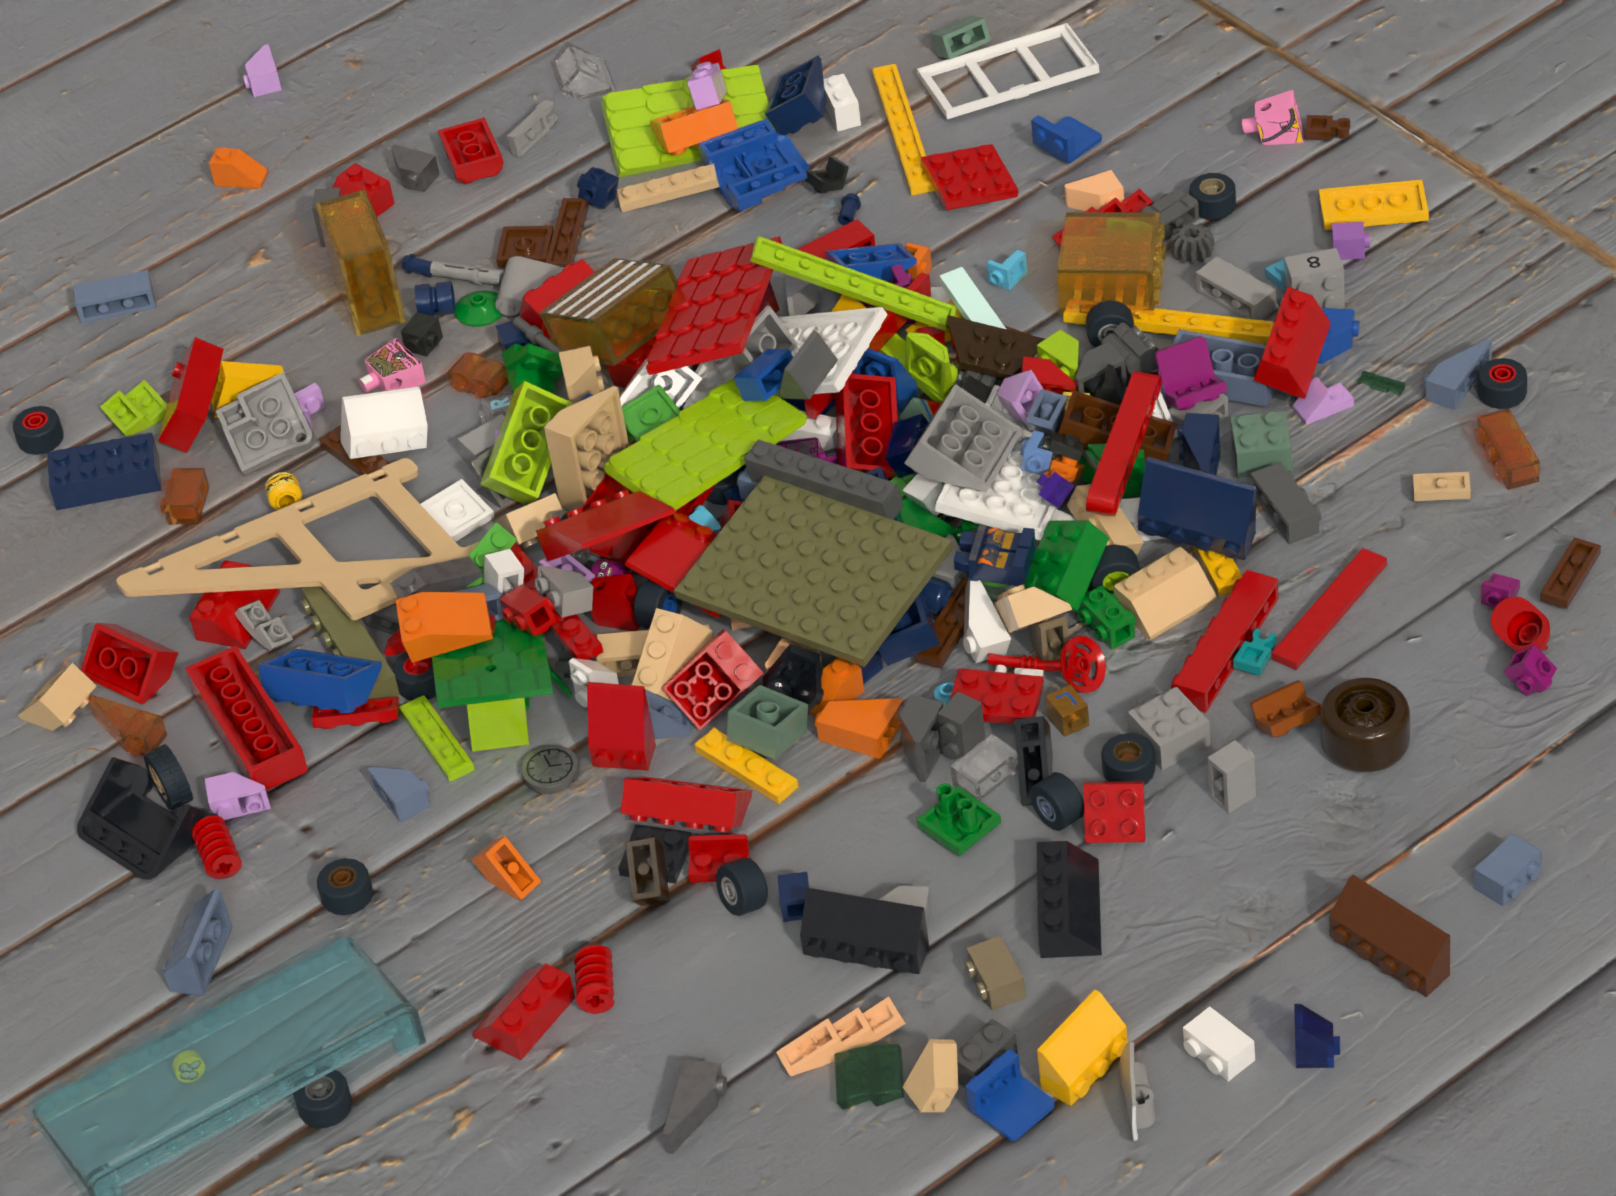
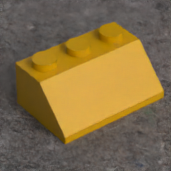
M1094 990L1037 1049L1041 1089L1069 1106H1072L1079 1098H1083L1095 1080L1106 1074L1110 1064L1117 1057H1121L1128 1043L1127 1026L1099 991Z

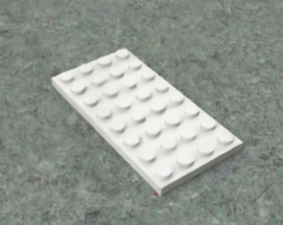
M883 307L785 316L779 317V319L798 343L797 347L791 352L793 357L814 330L819 333L838 359L837 363L814 392V394L836 393L843 389L845 382L857 367L858 361L868 349L871 340L876 332L880 330L881 324L888 314ZM733 356L701 363L695 373L702 379L694 390L709 393V391L733 379L741 372L733 362ZM780 390L775 393L777 396H779Z
M994 385L985 404L1022 428L1023 432L987 492L946 483L936 502L935 511L950 517L965 519L975 524L1000 528L1005 532L1022 533L1023 528L1035 529V539L1041 541L1044 530L1049 521H1052L1057 507L1038 495L1043 487L1036 481L1041 475L1021 470L1023 455L1020 454L1022 444L1025 439H1030L1033 431L1028 429L1026 423L1019 421L1008 413L997 396L1000 386ZM1044 435L1043 442H1044L1045 438L1050 439L1051 436H1049V435H1048V436H1045V435ZM1053 452L1052 460L1063 455Z

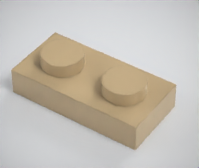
M1469 472L1413 474L1414 501L1471 499Z

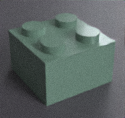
M1285 411L1230 417L1231 441L1238 478L1251 477L1250 473L1279 462L1287 471L1293 472L1292 445Z
M759 685L728 711L727 740L776 760L806 734L808 704Z

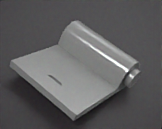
M520 256L511 257L507 261L495 303L497 311L505 316L517 315L521 310L522 298L525 293L531 289H537L548 277H555L561 273L564 267Z

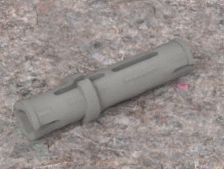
M433 260L430 267L432 276L468 280L477 285L488 283L500 286L504 270L490 269L480 264L469 266Z

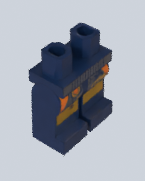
M979 525L976 533L962 531L960 550L970 551V553L956 551L954 568L955 570L969 572L970 581H978L980 579L986 582L1014 586L1024 584L1025 587L1036 550L1035 529L1023 528L1022 533L1005 532L1000 528L987 529L986 525Z

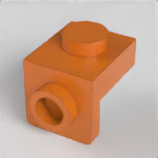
M908 242L905 248L917 259V264L908 269V273H910L914 281L921 273L930 274L932 268L931 253L929 247Z

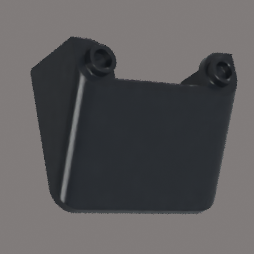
M112 757L78 821L77 833L82 840L138 877L151 880L157 877L195 843L191 835L194 825L201 818L217 816V814L209 809L187 804L179 817L146 796L153 788V781L147 769L140 765Z

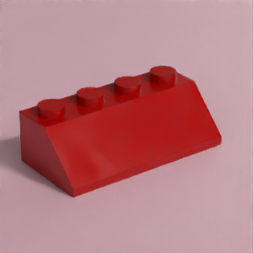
M1287 286L1253 381L1305 399L1331 324L1312 295Z
M850 374L843 389L835 393L838 465L863 473L881 466L888 478L897 476L900 473L895 377Z
M645 776L625 778L621 814L630 815V820L647 822V817L658 818V824L675 825V821L686 822L685 827L703 829L704 824L714 826L713 831L731 833V828L741 827L753 790Z

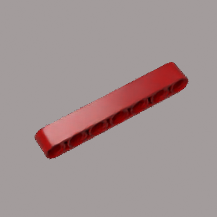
M1133 371L1088 492L1086 501L1087 512L1113 517L1116 515L1160 394L1161 375Z

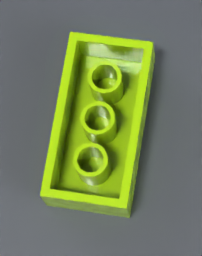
M526 381L518 386L512 396L480 485L525 505L535 502L539 498L551 465L544 427L560 410L573 405V403Z

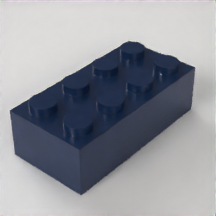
M152 432L47 452L49 488L56 510L162 491L159 454Z

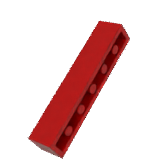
M1246 570L1241 579L1235 581L1230 596L1224 598L1217 616L1211 618L1208 630L1204 636L1201 635L1192 655L1189 654L1186 657L1181 672L1173 677L1171 689L1177 687L1199 711L1204 713L1208 711L1234 670L1233 659L1243 642H1251L1253 640L1254 630L1256 628L1260 629L1279 599L1277 578Z

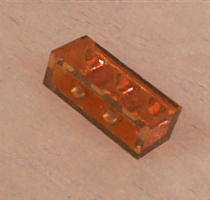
M1510 409L1478 416V428L1474 430L1476 441L1478 444L1483 445L1487 461L1493 463L1498 480L1503 481L1507 490L1539 482L1540 461Z

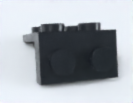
M789 644L762 677L763 686L771 679L778 678L788 681L792 689L791 697L808 704V715L815 705L820 704L824 695L821 683L823 668L821 667L820 654L793 644Z

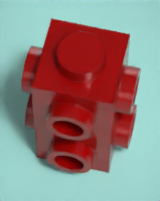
M521 584L499 599L503 607L501 614L507 623L516 625L522 632L526 631L533 636L545 633L549 626L557 622L553 611H555L553 603L548 597L539 595L535 589L530 590Z

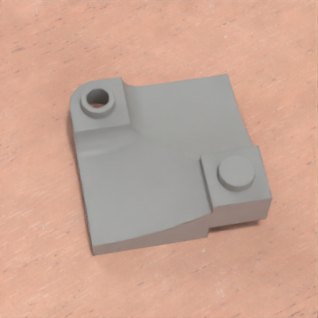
M284 372L238 394V400L216 410L223 427L222 429L244 475L284 456H297L309 450L315 442V435ZM301 437H306L303 442H298Z

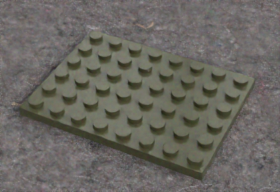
M764 475L675 588L674 593L676 598L865 667L954 547L952 540Z

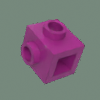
M1533 644L1515 652L1504 673L1518 689L1528 696L1535 692L1542 693L1547 690L1552 684L1551 679L1557 668Z

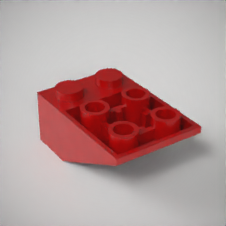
M722 629L662 689L693 724L701 730L764 673L730 634Z

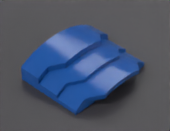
M767 118L698 143L699 153L704 165L714 164L719 183L717 189L727 203L737 211L761 204L763 197L785 190L787 185L807 179L806 173L810 169L809 164L799 154L791 139L777 134Z

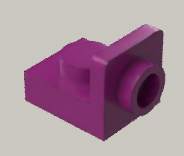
M1493 573L1490 580L1483 581L1481 585V604L1495 608L1502 600L1513 596L1516 597L1520 589V580Z

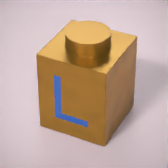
M1071 684L1045 695L1047 716L1064 737L1089 726L1088 705Z

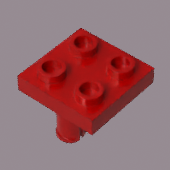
M1144 781L1084 782L1085 843L1145 842Z

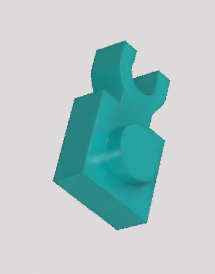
M1256 628L1253 632L1252 643L1244 641L1234 657L1233 668L1260 676L1271 658V648L1276 643V634L1270 633L1268 638L1261 639V630Z

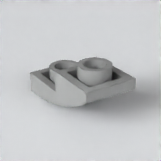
M260 600L238 608L234 613L250 635L270 651L293 641L292 636L280 618L272 619Z

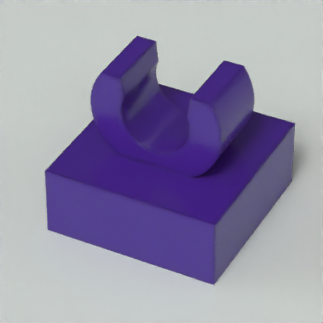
M1056 472L1051 477L1042 473L1036 481L1043 487L1038 495L1057 508L1060 507L1075 486Z

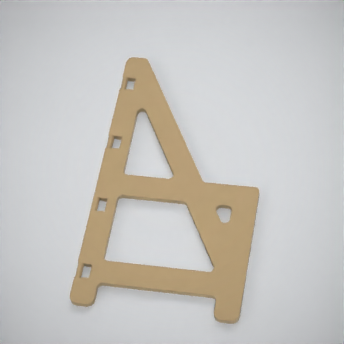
M403 458L385 465L382 469L361 475L243 524L221 536H214L161 558L158 562L125 573L119 576L116 582L119 590L127 597L320 586L351 620H358L396 603L395 600L398 598L390 585L395 579L413 568L468 557L479 542L467 547H460L405 489L402 483L418 476V467L412 460ZM380 476H386L385 478H382L375 482L373 481V479L378 478ZM374 496L381 501L430 556L337 562L304 524ZM310 505L312 506V508H310V509H308V510H305V511H303V512H300V511H299V510H301V509H303V508H306V507H308V506H310ZM236 536L238 537V539L233 540V541H231V542H228V543H225V542H224V541L229 540V539H231V538H233V537H236ZM273 537L279 538L300 562L295 565L198 570L203 566ZM159 568L162 569L161 571L156 572V573H154V574H152V575H149V574H148L149 572H152V571L157 570V569H159ZM379 583L369 589H361L358 586L360 584Z

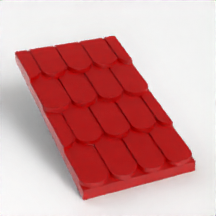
M780 236L769 239L782 244ZM755 242L746 244V246L742 245L723 250V252L719 251L703 255L700 258L688 259L677 280L678 286L668 304L669 310L655 335L657 340L647 357L648 364L646 369L649 375L741 354L746 346L755 318L766 306H770L775 313L780 310L770 282L773 269L750 261Z

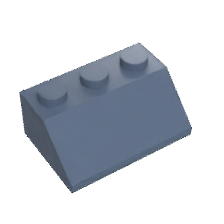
M214 889L195 903L189 916H186L184 919L183 930L179 939H176L173 944V953L170 960L163 967V978L166 979L170 992L204 996L233 928L221 889Z

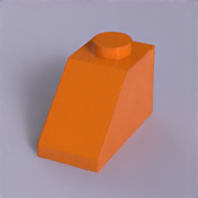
M216 147L209 162L215 186L261 189L268 175V169L240 149Z
M837 657L823 668L821 683L824 695L820 704L815 705L809 714L816 718L817 713L824 709L828 701L854 700L864 692L861 667Z
M506 836L491 841L471 859L491 884L519 901L542 882Z

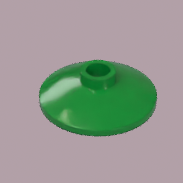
M483 290L465 295L455 306L457 320L471 327H481L496 322L503 316V314L497 311L495 305L498 293Z

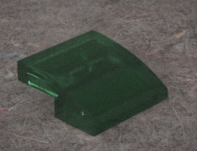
M898 1044L863 1046L835 1054L837 1104L842 1110L869 1100L877 1107L904 1097L901 1047Z

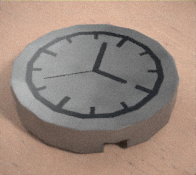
M547 745L537 748L528 754L521 768L525 785L534 788L535 792L540 794H554L564 791L573 780L574 782L576 781L580 770L576 754L569 748L560 745Z

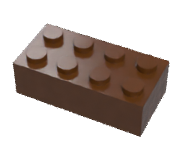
M1073 390L1059 434L1064 436L1065 434H1072L1081 440L1080 442L1084 443L1083 450H1089L1088 444H1106L1120 405ZM1151 416L1140 449H1144L1145 463L1147 457L1166 461L1177 427L1176 423Z

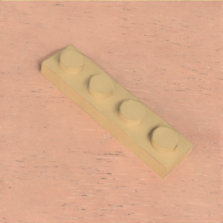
M710 164L643 183L629 185L617 189L623 213L718 188L719 183L715 166Z

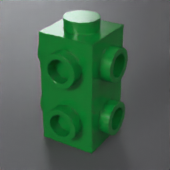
M1102 585L1085 593L1077 615L1083 625H1088L1094 631L1096 638L1100 642H1104L1112 650L1135 638L1134 625L1136 624V619L1129 609L1126 610L1119 603L1113 593H1109Z

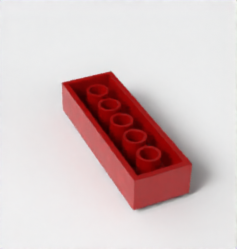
M237 646L185 668L193 694L246 778L264 785L267 791L308 772L301 746Z

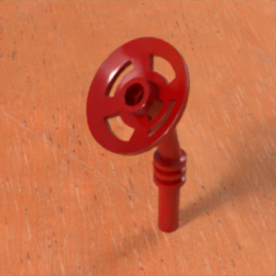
M1076 636L1069 639L1061 651L1060 661L1039 660L1038 656L1033 659V656L1030 655L1027 658L1026 655L1016 657L989 653L988 656L989 665L1038 669L1046 672H1062L1067 684H1071L1075 691L1080 693H1090L1097 690L1101 686L1106 673V663L1101 648L1094 640L1086 636ZM1077 644L1087 647L1090 652L1088 653L1082 648H1077ZM1067 652H1069V657L1067 661H1065ZM1095 661L1096 670L1092 680L1088 676L1091 670L1090 662ZM1073 681L1082 682L1084 686L1077 685Z

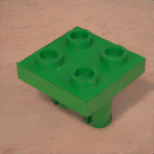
M948 783L940 784L936 788L938 803L917 819L919 829L959 857L1001 823L1000 814L959 786L954 788Z

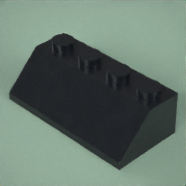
M1068 841L1037 842L1040 957L1057 958L1102 955L1099 859Z
M807 888L800 932L804 955L839 960L844 963L868 965L873 968L891 969L902 973L920 974L929 949L924 907Z

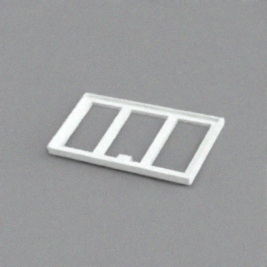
M1068 23L916 69L918 78L947 119L1012 99L1023 98L1031 93L1100 73L1099 64ZM1062 37L1084 67L1049 77L1028 47ZM1017 51L1038 81L1027 85H1018L1010 88L1008 91L998 93L977 62ZM966 66L987 97L952 107L931 76Z

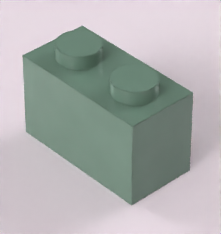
M973 15L930 33L936 55L946 59L954 58L991 41L985 19Z

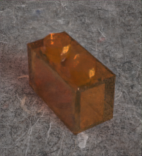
M173 468L170 479L166 481L165 498H162L160 503L161 512L165 514L168 525L200 523L209 491V483L204 468Z

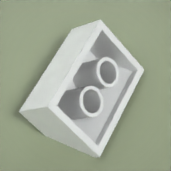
M419 386L342 397L341 444L350 459L427 448L428 425Z

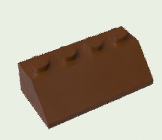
M1355 875L1349 877L1329 916L1330 936L1338 944L1345 945L1356 952L1363 960H1368L1378 966L1385 974L1392 975L1403 982L1410 990L1417 991L1425 997L1430 995L1450 976V935Z

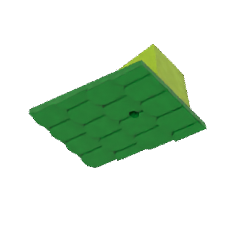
M505 619L496 621L493 639L432 657L438 708L467 706L472 752L529 745L524 698L553 694L543 634L533 636L526 631H520L513 623L509 624Z

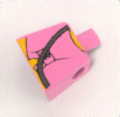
M1294 90L1257 101L1255 103V117L1242 119L1244 134L1259 132L1261 142L1264 145L1304 143L1303 126Z

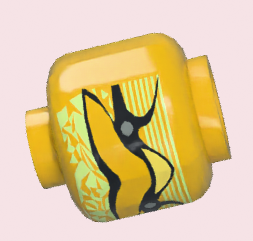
M279 472L272 475L266 482L265 492L270 506L275 510L302 500L300 484L293 474Z

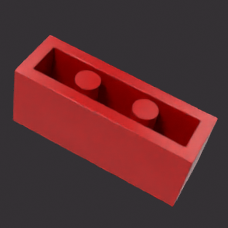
M856 219L797 250L826 260V251L876 245L874 234Z

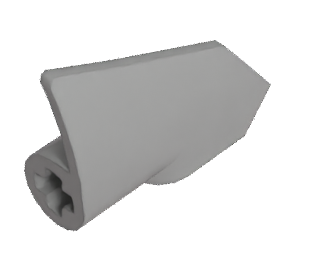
M1133 1041L1128 1042L1125 1046L1119 1063V1076L1132 1142L1138 1141V1129L1150 1127L1156 1120L1154 1094L1151 1090L1147 1068L1142 1063L1134 1062Z

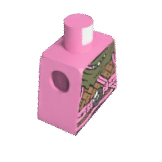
M397 338L366 358L367 375L358 379L359 385L365 393L375 388L382 392L416 387L426 383L422 363Z

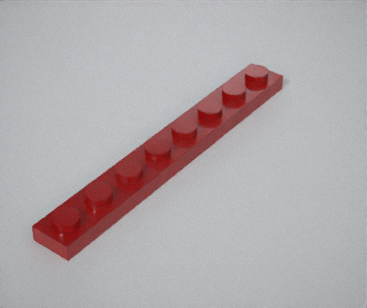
M515 542L510 549L524 568L523 585L530 590H536L535 579L538 576V568ZM553 611L557 622L549 626V629L573 658L588 660L604 652L601 642L577 614L561 617L556 611Z

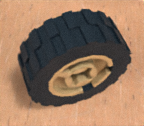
M164 744L143 755L153 784L168 809L173 811L193 801V794L177 758L167 745Z

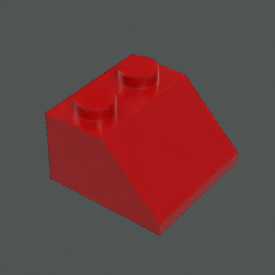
M354 163L339 174L333 188H340L348 223L357 230H361L373 221L370 204L376 218L395 204L390 181L357 163Z

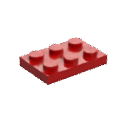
M959 668L950 699L957 692H960L982 703L984 722L1015 725V720L1036 717L1044 687V677Z

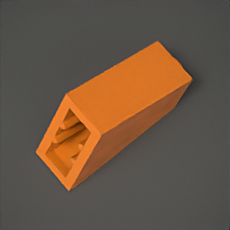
M899 698L828 701L824 709L819 711L815 718L814 725L817 728L818 740L881 759L901 728V723L898 721V711L904 702Z

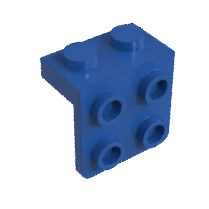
M1039 115L1031 120L1033 144L1068 164L1102 141L1101 133L1070 116L1064 117L1056 124Z
M1011 1049L1002 1056L996 1057L989 1067L979 1075L973 1076L965 1086L968 1110L1010 1141L1018 1140L1055 1107L1053 1098L1021 1075L1019 1055Z

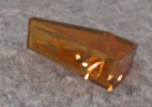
M90 695L88 698L94 718L126 752L132 755L143 756L145 753L158 748L167 736L163 719L160 715L94 695Z

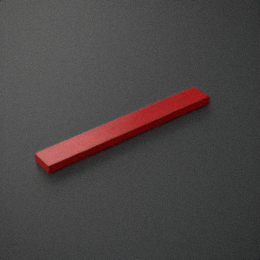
M925 273L919 274L906 289L930 297V276ZM885 310L888 315L881 324L880 330L876 332L868 348L878 352L910 318ZM835 393L813 394L810 399H804L807 417L815 419L835 398Z

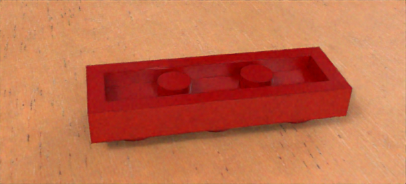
M399 697L368 699L367 703L356 707V710L351 713H339L336 709L320 710L317 709V706H314L312 714L313 728L332 729L340 725L360 726L368 722H391L398 719Z

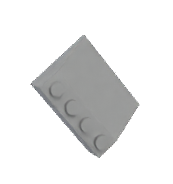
M955 384L904 464L927 479L987 492L1022 434L1023 429Z

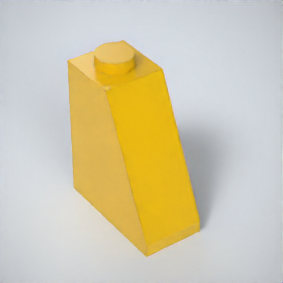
M221 361L210 402L214 418H218L216 410L238 400V394L283 373V367L279 365Z

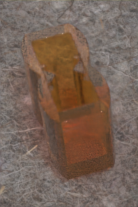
M466 352L447 371L450 385L453 389L459 392L473 393L475 397L484 400H493L509 383L503 363L492 359L486 360L472 352Z

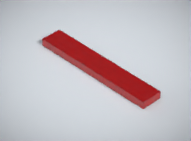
M1362 548L1271 652L1272 660L1297 670L1387 566V558Z

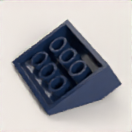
M1147 457L1138 508V531H1142L1149 536L1167 538L1174 543L1192 545L1203 551L1217 552L1228 558L1245 560L1256 534V486Z

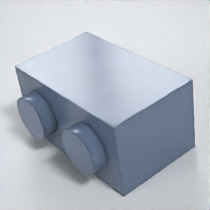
M1512 833L1474 868V889L1504 906L1512 898H1517L1523 887L1531 880L1534 881L1539 877L1543 868L1541 865L1542 851Z

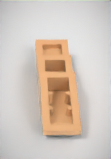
M887 997L864 1013H862L859 1007L834 1024L827 1018L776 1053L788 1074L794 1076L846 1057L880 1040L906 1023L890 997Z

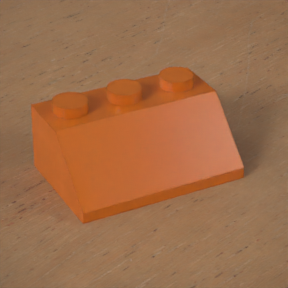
M724 99L717 105L698 110L693 106L650 121L663 151L672 153V156L686 152V147L695 145V148H699L698 143L738 129L731 102Z

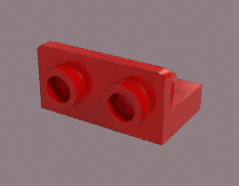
M747 835L689 836V883L716 882L718 868L723 864L744 857L750 858Z

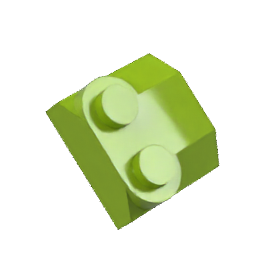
M910 332L906 335L905 369L912 378L944 400L955 385L958 377L957 368L950 363L947 347L928 334Z

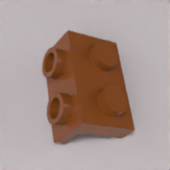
M1299 680L1250 702L1256 728L1271 737L1284 736L1290 729L1296 726L1307 725L1313 722L1314 718L1320 716L1321 704L1306 696L1303 683Z

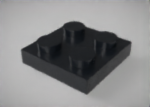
M636 824L629 841L655 837L662 842L667 882L677 883L689 851L688 838L692 836V832ZM625 850L618 869L620 876L629 877L627 851Z

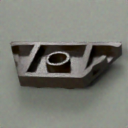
M947 315L946 328H949L951 334V344L956 352L958 367L1001 379L1019 374L1023 356L1034 357L1037 354V344L1045 340V338Z

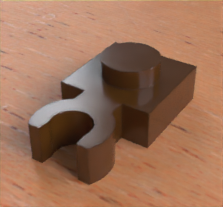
M1307 115L1305 139L1331 140V135L1348 138L1350 119L1340 118L1333 120V116Z

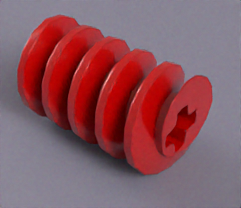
M216 815L201 818L192 828L191 835L206 873L215 879L232 877L241 869L242 861L228 826L225 825V820Z
M602 945L586 946L580 949L574 958L576 1003L581 1010L587 1013L599 1014L606 1012L613 1007L615 1002L613 1000L612 952L608 947Z

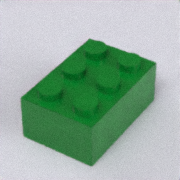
M1088 520L1049 521L1039 546L1034 553L1025 589L1036 587L1069 603L1072 608L1070 611L1078 612L1109 537Z

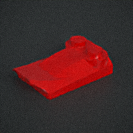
M485 117L438 130L439 138L453 169L455 179L458 182L469 184L478 179L494 177L503 169L502 154Z

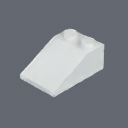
M646 359L620 395L621 405L623 407L660 384L676 406L680 408L702 378L688 367L649 375L646 369L648 364Z

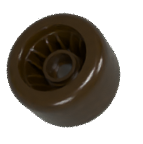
M1355 678L1338 684L1325 697L1320 713L1321 741L1326 754L1333 762L1351 771L1375 772L1394 765L1403 757L1410 742V709L1407 699L1397 687L1376 678Z

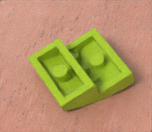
M144 379L126 395L119 390L104 402L100 408L125 436L142 432L162 421L167 403Z

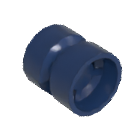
M452 281L437 282L435 287H432L430 284L415 285L417 312L429 316H434L436 312L440 315L455 314L456 304Z

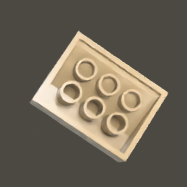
M610 387L560 410L544 427L561 507L570 511L581 508L607 475L604 472L605 463L610 461L611 456L629 446L618 387Z

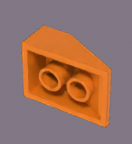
M420 592L395 600L402 644L412 663L493 639L485 593Z

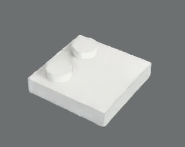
M463 479L420 504L455 542L494 519V511Z

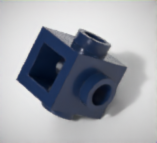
M591 167L578 180V198H584L590 205L605 209L616 198L619 177L607 173L603 169Z

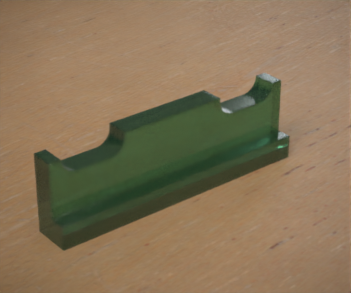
M1364 370L1358 379V384L1364 383L1370 385L1372 389L1385 393H1397L1398 396L1405 389L1404 382Z

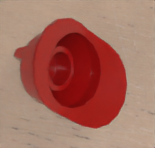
M1513 596L1502 600L1496 605L1491 616L1492 629L1508 646L1515 651L1522 650L1533 644L1539 650L1546 651L1548 649L1550 622L1532 603L1522 597Z

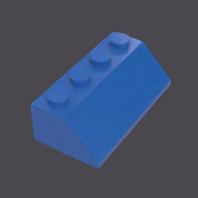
M297 648L259 665L261 685L269 698L275 699V702H295L297 706L313 705L317 706V709L320 710L336 709L339 713L354 712L356 707L367 703L382 668L381 662Z

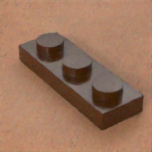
M1574 537L1540 592V601L1567 609L1601 554V545Z

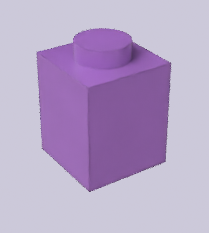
M1364 222L1332 223L1333 248H1337L1341 260L1365 259V248H1370V233L1364 232Z

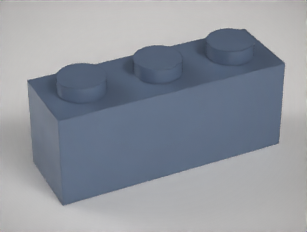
M148 270L73 286L75 305L81 324L156 308L154 288Z

